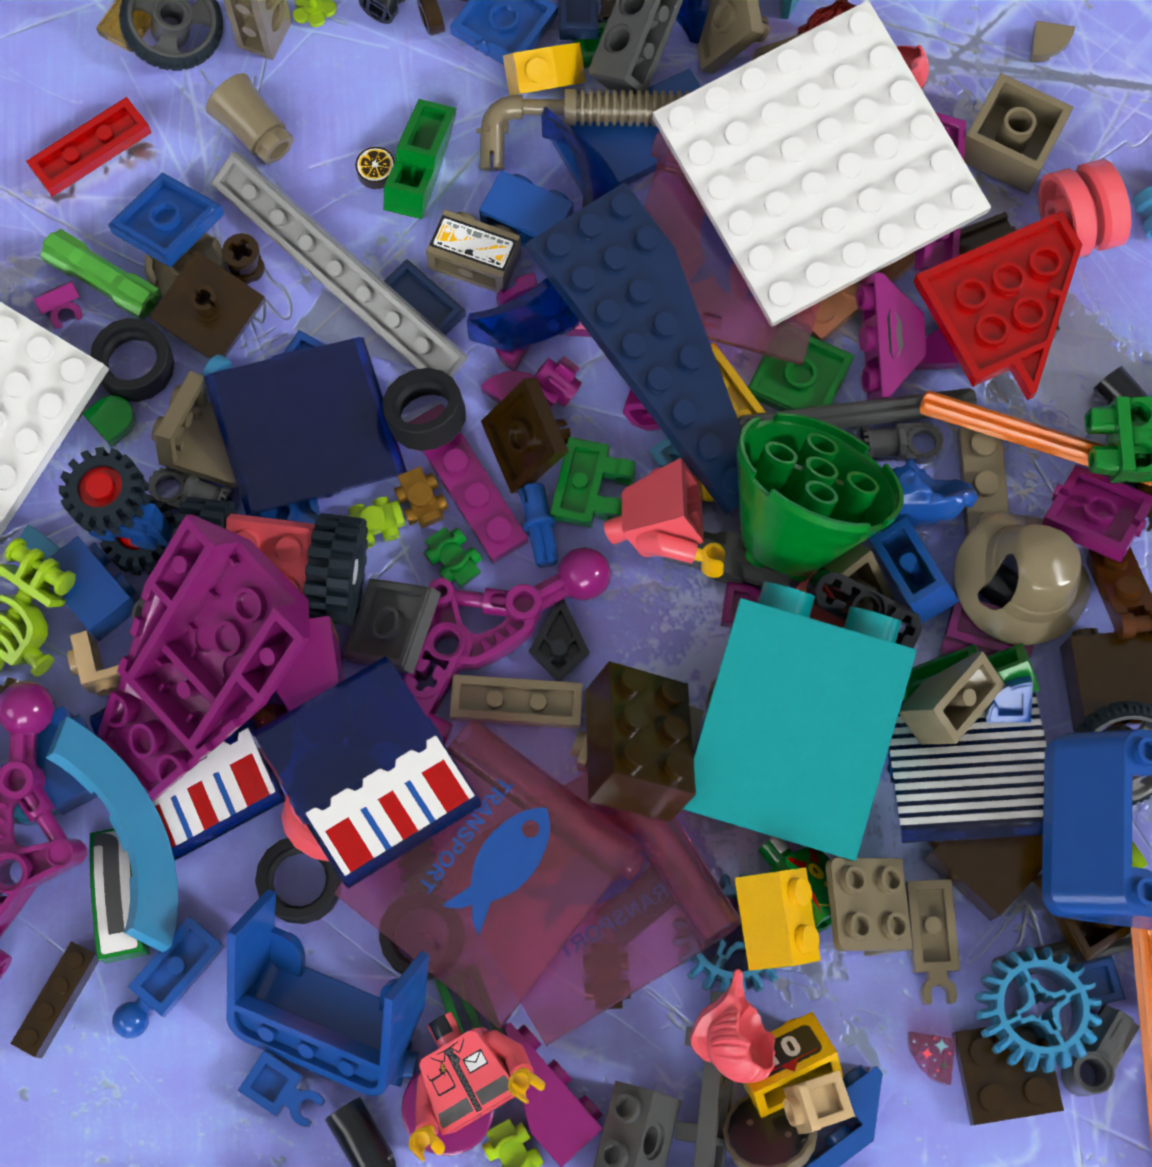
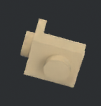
M88 631L70 635L73 649L67 651L68 663L73 675H79L81 685L89 693H96L97 696L110 695L111 691L117 690L121 679L117 672L119 665L103 669L97 641Z
M840 1070L783 1088L786 1099L783 1100L785 1115L790 1125L796 1126L798 1135L821 1130L823 1127L855 1117Z

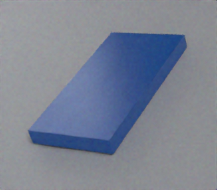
M689 68L648 87L649 94H652L653 90H657V94H660L661 90H665V94H668L669 90H673V95H676V91H681V95H684V91L691 93L701 86ZM576 122V126H565L551 133V142L587 203L600 198L624 182L630 184L671 164V158L674 156L658 127H652V123H648V127H644V123L640 122V127H637L636 122H632V126H628V122H624V126H620V122H616V126H612V122H608V126H604V122H600V126H596V122H592V126H588V122H584V126H580V122Z

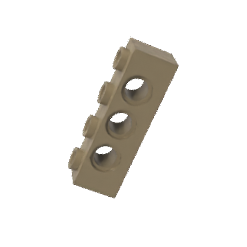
M224 0L237 47L273 60L292 23L287 0Z

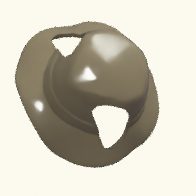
M998 511L989 514L974 526L958 549L954 563L953 580L959 602L967 616L980 630L1004 643L1034 645L1058 638L1077 623L1090 597V579L1085 567L1081 563L1080 551L1065 532L1042 525L1043 519ZM1013 554L1018 564L1019 579L1011 601L1001 609L986 607L979 601L978 592L990 583L1005 557Z

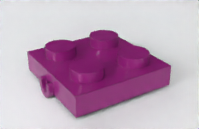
M1076 464L1064 485H1057L1051 499L1053 503L1044 516L1042 525L1062 530L1074 543L1121 563L1136 536L1140 537L1142 530L1146 526L1147 521L1145 519L1152 508V496L1122 483H1110V478L1101 474L1090 473L1089 469Z

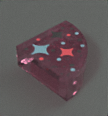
M908 1032L909 1051L919 1068L931 1080L943 1085H951L956 1039Z

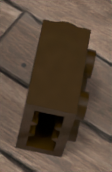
M1084 628L1073 631L1072 636L1060 646L1073 730L1091 712L1095 713L1096 709L1104 705L1107 707L1109 703L1139 701L1152 705V636H1149L1147 632L1136 633L1134 638L1119 639L1115 629L1111 633H1099L1097 628ZM1123 720L1107 727L1113 725H1140L1142 721Z
M1000 796L970 797L964 803L1000 801L1003 799ZM1012 807L965 809L957 810L956 812L963 815L1013 812L1015 810ZM1024 818L957 822L952 829L944 824L927 842L933 849L924 858L945 879H952V885L991 921L999 917L1042 871L1043 836Z

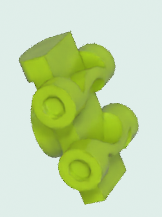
M386 496L379 497L373 500L372 506L365 508L364 504H357L348 509V516L365 518L367 521L368 534L366 539H368V548L376 545L374 535L382 533L386 542L400 537L398 528L406 526L398 500L390 502Z
M509 1118L488 1130L486 1135L490 1141L483 1144L482 1148L490 1162L499 1157L503 1165L502 1167H540L544 1164L536 1147L529 1151L526 1150L523 1143L531 1139L522 1122L514 1126Z

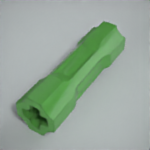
M59 229L56 232H51L43 242L40 257L44 262L67 276L78 278L112 299L117 307L133 317L144 320L151 315L158 305L162 295L159 288L136 274L127 273L90 251L85 243L64 230Z

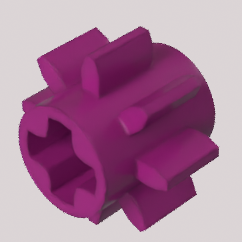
M565 356L561 360L559 359L557 363L548 357L533 376V378L538 379L549 407L556 402L565 407L582 384L575 377L580 367Z

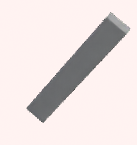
M233 151L210 184L417 369L432 368L442 370L453 378L469 356L240 153Z

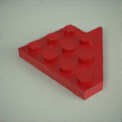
M1059 211L916 274L913 283L972 387L1010 370L1027 400L1032 399L1036 394L1083 245L1063 211Z

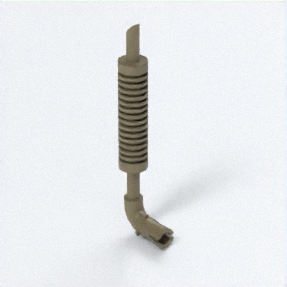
M565 89L564 99H523V95L501 97L489 106L483 115L481 128H477L476 133H480L479 169L491 171V155L494 154V171L505 170L504 134H508V121L512 119H523V115L564 116V126H576V122H580V126H584V122H588V126H592V122H596V126H600V122H604V126H608V122H612V126H616V122H620V126H624V122H628V126H632V122H636V126L640 127L641 122L644 123V127H648V123H652V127H656L652 119L653 112L689 94V91H684V95H681V91H676V95H673V90H669L668 94H665V90H661L660 94H657V90H653L652 94H649V90H645L644 94H641V90H637L636 94H633V90H629L628 94H625V90H621L620 94H617V90H613L612 94H609V90H605V94H601V90H597V94H593V90H589V94H585V89H581L580 94L577 93V89Z

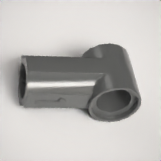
M1107 1004L1102 1005L1097 1013L1102 1018V1024L1097 1027H1089L1097 1036L1096 1042L1093 1044L1082 1042L1087 1055L1081 1059L1072 1056V1066L1061 1069V1080L1064 1087L1074 1095L1090 1096L1100 1094L1111 1087L1115 1078L1114 1071L1140 1027L1134 1022L1132 1017ZM1083 1062L1088 1063L1094 1069L1095 1081L1092 1086L1086 1085L1080 1077L1079 1069Z

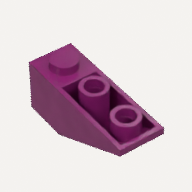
M509 1022L505 1026L507 1036L523 1045L533 1067L534 1074L545 1082V1088L542 1091H539L531 1084L529 1085L530 1089L526 1090V1097L529 1102L527 1104L523 1102L529 1130L557 1164L563 1167L603 1129L597 1122L603 1114L585 1094L579 1100L566 1087L572 1081L571 1077L555 1059L548 1065L536 1052L542 1044L524 1024L519 1029H516Z

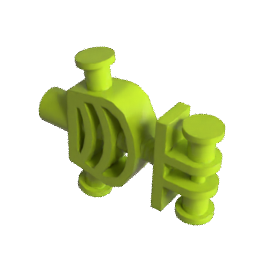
M18 537L7 546L4 557L9 562H19V568L14 564H0V575L20 588L17 590L16 595L0 594V605L2 603L10 605L8 611L0 610V622H2L0 623V672L6 662L9 665L29 664L32 667L30 672L35 677H38L50 669L54 663V658L50 654L44 655L39 650L48 636V624L41 611L32 603V599L35 598L46 607H63L66 599L61 596L71 590L76 581V575L71 571L63 572L60 570L59 562L53 558L44 561V552L38 548L29 549L26 547V541ZM51 585L54 586V591L50 589Z

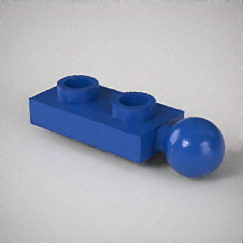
M189 916L174 933L171 948L165 952L158 951L128 986L139 997L135 1002L123 1003L115 1010L112 1017V1025L115 1032L126 1039L137 1038L146 1031L149 1025L148 1013L152 1009L160 1016L166 1017L226 946Z

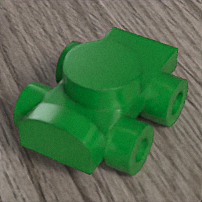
M443 527L425 540L428 549L423 554L431 565L437 562L441 563L443 568L438 571L441 578L447 579L451 583L455 581L462 588L481 574L476 564L482 561V558L474 547L469 548L467 551L463 550L461 545L467 539L458 527L451 532L446 527Z

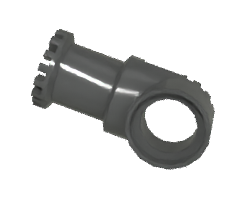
M927 422L897 423L895 428L869 429L868 425L861 426L860 439H864L861 441L870 447L867 455L871 458L897 457L899 461L911 458L917 464H928L937 459L944 442L943 433L939 431V427L933 426V423L927 424ZM927 434L934 440L935 449L928 453H921L913 447L912 439L916 435Z
M163 467L159 468L160 470L154 471L153 475L149 477L148 487L150 495L154 496L157 501L160 499L169 510L180 509L181 503L185 502V498L189 496L231 502L234 488L228 486L222 488L201 481L200 477L169 467L165 469ZM167 479H174L180 484L179 492L171 498H163L157 494L158 485Z

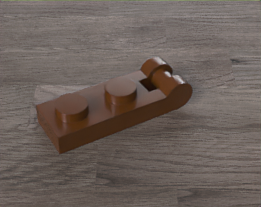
M1129 547L1121 563L1088 549L1087 566L1118 638H1134L1136 633L1145 632L1152 636V593L1131 547Z

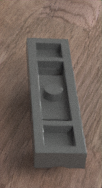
M711 991L710 1004L718 1000L724 992ZM686 1027V1046H691L689 1036L692 1027ZM704 1061L698 1123L677 1121L675 1140L696 1143L693 1167H725L727 1148L723 1129L726 1116L731 1108L733 1081L721 1074L713 1063Z

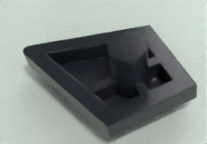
M564 599L554 604L529 649V654L556 681H561L590 653Z

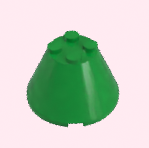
M775 413L773 419L760 421L761 418L757 416L743 427L737 440L741 539L747 549L745 558L752 565L760 568L769 567L777 572L787 574L793 580L804 582L808 580L812 573L891 525L900 513L904 502V495L896 474L887 463L881 468L876 461L867 455L870 447L850 433L827 422L793 413Z

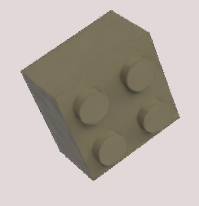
M1000 73L965 138L964 162L1029 194L1074 107Z

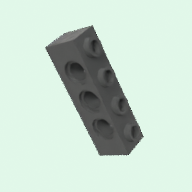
M616 0L587 73L608 90H617L618 92L625 90V93L633 90V94H636L637 90H641V94H644V91L648 90L683 0Z
M615 1081L593 1167H665L682 1100L654 1090Z

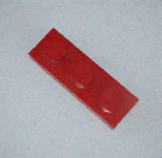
M125 97L26 162L43 187L53 197L152 132L145 119L130 100Z

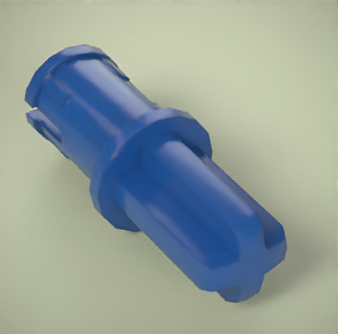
M542 483L527 484L518 491L525 518V523L522 527L524 532L530 535L537 567L554 566L558 562V553L552 530L556 526V520L550 516L546 489Z

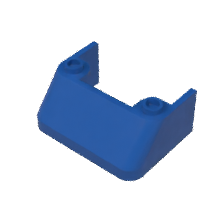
M1151 730L1067 733L1055 737L1048 743L1044 759L1042 899L1046 908L1053 915L1067 919L1152 930V871L1132 867L1133 776L1147 777L1152 775Z
M268 889L228 931L226 1020L230 1030L240 1040L363 1094L369 1096L383 1094L395 1078L425 1007L429 954L421 951L399 979H391L381 989L380 997L305 966V950L299 938L293 933L275 927L276 892Z

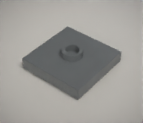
M370 578L342 658L355 664L413 674L441 592L432 587Z

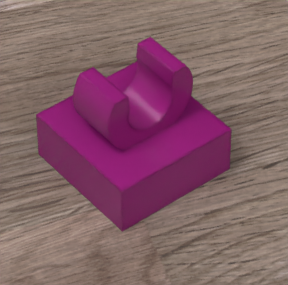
M72 280L34 297V301L41 314L51 310L50 319L57 329L63 327L58 317L59 311L63 308L71 309L77 320L82 319L80 306L72 301L80 297Z

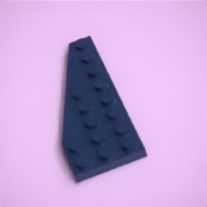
M624 182L529 240L525 250L727 516L739 507L737 440L742 429L675 247Z

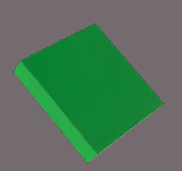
M781 322L748 389L758 402L778 411L832 405L855 355Z

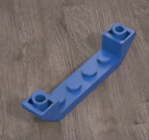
M860 1064L844 1075L843 1082L855 1117L851 1118L855 1126L850 1128L847 1123H844L824 1138L828 1146L815 1156L812 1154L802 1167H839L874 1141L883 1075L878 1066L870 1067L865 1071Z

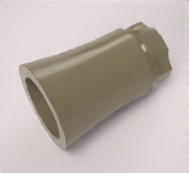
M240 73L230 77L208 99L206 104L207 114L225 126L253 155H258L263 163L270 165L275 161H279L290 150L294 142L293 136L286 130V125L261 97L247 74Z

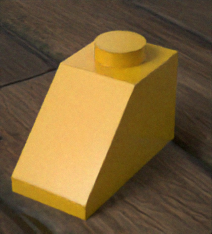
M580 42L503 55L509 96L586 83Z

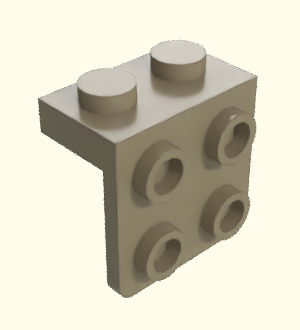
M189 371L183 384L175 386L170 397V407L165 416H159L153 426L152 440L156 443L158 462L160 465L231 488L237 487L241 484L248 468L228 407L209 402L206 377ZM238 411L249 449L254 459L256 450L244 413ZM253 416L262 444L265 435L259 417Z
M833 858L828 860L826 863V877L835 948L840 952L864 951V956H880L913 950L902 858H857L856 861L846 858Z

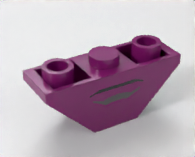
M873 273L860 282L856 293L857 307L859 310H862L863 325L859 332V346L864 351L865 368L862 371L861 384L863 391L867 392V400L890 397L927 355L924 313L883 273Z

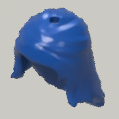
M911 458L907 460L904 466L892 469L902 486L904 502L900 513L891 525L906 516L914 529L934 525L940 520L955 518L965 506L972 508L978 500V494L972 484L957 479L934 480L926 473V470L920 469Z

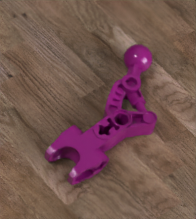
M591 548L573 549L562 558L556 575L535 586L519 584L511 588V590L485 588L484 593L456 590L447 579L437 578L433 580L428 587L441 592L414 673L405 674L395 694L377 684L370 689L355 715L346 746L359 749L367 754L375 745L388 742L397 744L402 749L403 754L410 750L420 753L427 749V740L436 735L444 747L452 732L453 724L435 714L452 686L453 674L458 675L460 670H479L514 651L533 635L536 623L541 618L543 610L569 596L583 601L597 598L607 589L611 580V568L607 559L599 551ZM459 606L482 608V614L504 616L507 618L502 624L486 632L474 634L470 633L462 623ZM445 638L456 639L459 645L453 653L444 655L436 651L437 645L441 640ZM430 659L437 665L435 670H433ZM432 674L435 687L426 686L421 691L418 681L420 679L427 681Z
M28 680L11 684L0 694V724L10 732L8 763L0 768V938L39 885L80 865L87 856L85 844L79 839H68L52 814L56 808L44 790L46 777L42 768L36 764L38 733L42 732L51 723L55 707L53 698L47 689L37 682ZM17 804L20 805L30 823H38L49 842L26 846L16 841L14 836V811ZM15 861L22 868V876L17 883L10 876V868ZM0 949V979L12 961V957L2 949Z

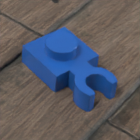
M267 1051L262 1052L237 1090L274 1116H279L284 1106L288 1107L293 1121L304 1127H310L312 1121L305 1118L301 1113L303 1102L313 1100L320 1106H323L326 1102L323 1096L315 1091H300L297 1089L304 1076Z

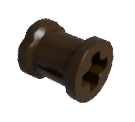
M243 233L234 234L225 241L222 253L231 274L246 284L258 281L264 274L265 265L262 261L257 241L252 236Z

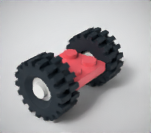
M189 496L185 498V502L181 503L180 513H177L175 519L176 528L172 531L171 539L184 517L191 514L251 540L309 600V619L330 616L333 624L353 625L359 610V600L362 597V585L365 579L364 570L367 563L366 550L368 548V539L366 538L368 527H366L367 521L365 518L320 513L315 524L240 515L235 510V504L230 501Z

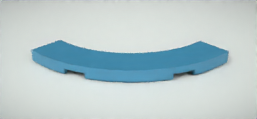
M67 716L59 723L46 758L72 775L90 794L95 792L110 812L111 816L108 818L117 833L123 852H128L132 870V877L129 878V913L124 933L161 952H165L172 946L176 929L178 881L174 856L161 817L148 793L126 763L95 734Z

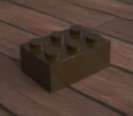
M608 661L585 690L588 801L670 822L696 795L688 683Z

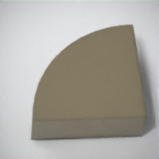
M1036 21L1033 28L1030 62H1045L1050 57L1063 51L1071 41L1075 26Z

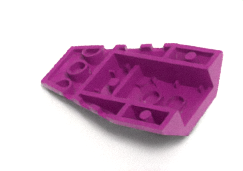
M192 514L184 517L144 585L141 598L145 600L141 616L134 617L129 634L134 636L129 654L121 658L117 670L121 679L117 690L110 692L97 733V737L105 742L136 775L152 802L157 800L267 704L310 638L309 600L251 540Z

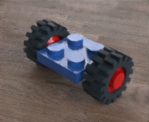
M104 447L95 448V456H92L88 450L80 453L84 461L78 464L73 458L68 463L73 469L71 474L63 471L60 477L65 485H59V494L64 498L60 500L63 507L75 522L88 531L91 536L102 540L99 543L102 550L122 571L127 573L130 570L136 576H141V571H145L150 575L171 541L172 531L176 528V518L160 499L157 501L154 496L145 493V491H149L148 483L143 478L144 475L126 454L122 456L119 450L111 448L110 453H107Z

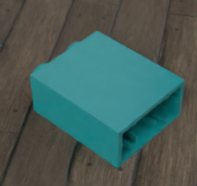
M764 581L758 603L742 598L739 600L693 756L696 795L686 804L683 810L856 861L917 649L896 644L902 623L901 620L850 606L844 628L809 618L815 599L814 595Z

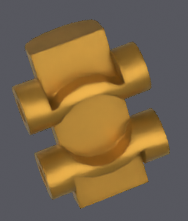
M421 466L397 476L401 486L394 488V492L400 504L409 501L411 507L405 509L404 513L410 526L419 523L421 529L444 520L442 512L449 508L443 494L436 497L433 494L432 490L439 488L432 472L424 475Z

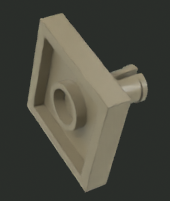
M693 0L691 2L701 71L714 74L752 43L764 41L769 34L770 25H767L769 20L767 17L761 16L758 0Z

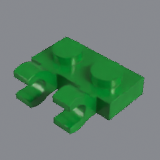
M569 437L567 442L569 452L563 458L550 516L554 517L556 521L592 528L594 516L607 521L622 515V499L599 496L603 479L607 478L614 483L624 486L633 484L636 469H634L636 462L609 457L610 445Z

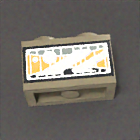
M444 209L426 250L428 266L430 270L498 293L501 288L507 289L521 256V237L506 226H491L479 222L474 216L466 212L453 213Z

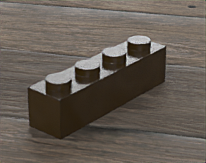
M70 942L10 1044L35 1058H43L99 963L96 953L78 943Z

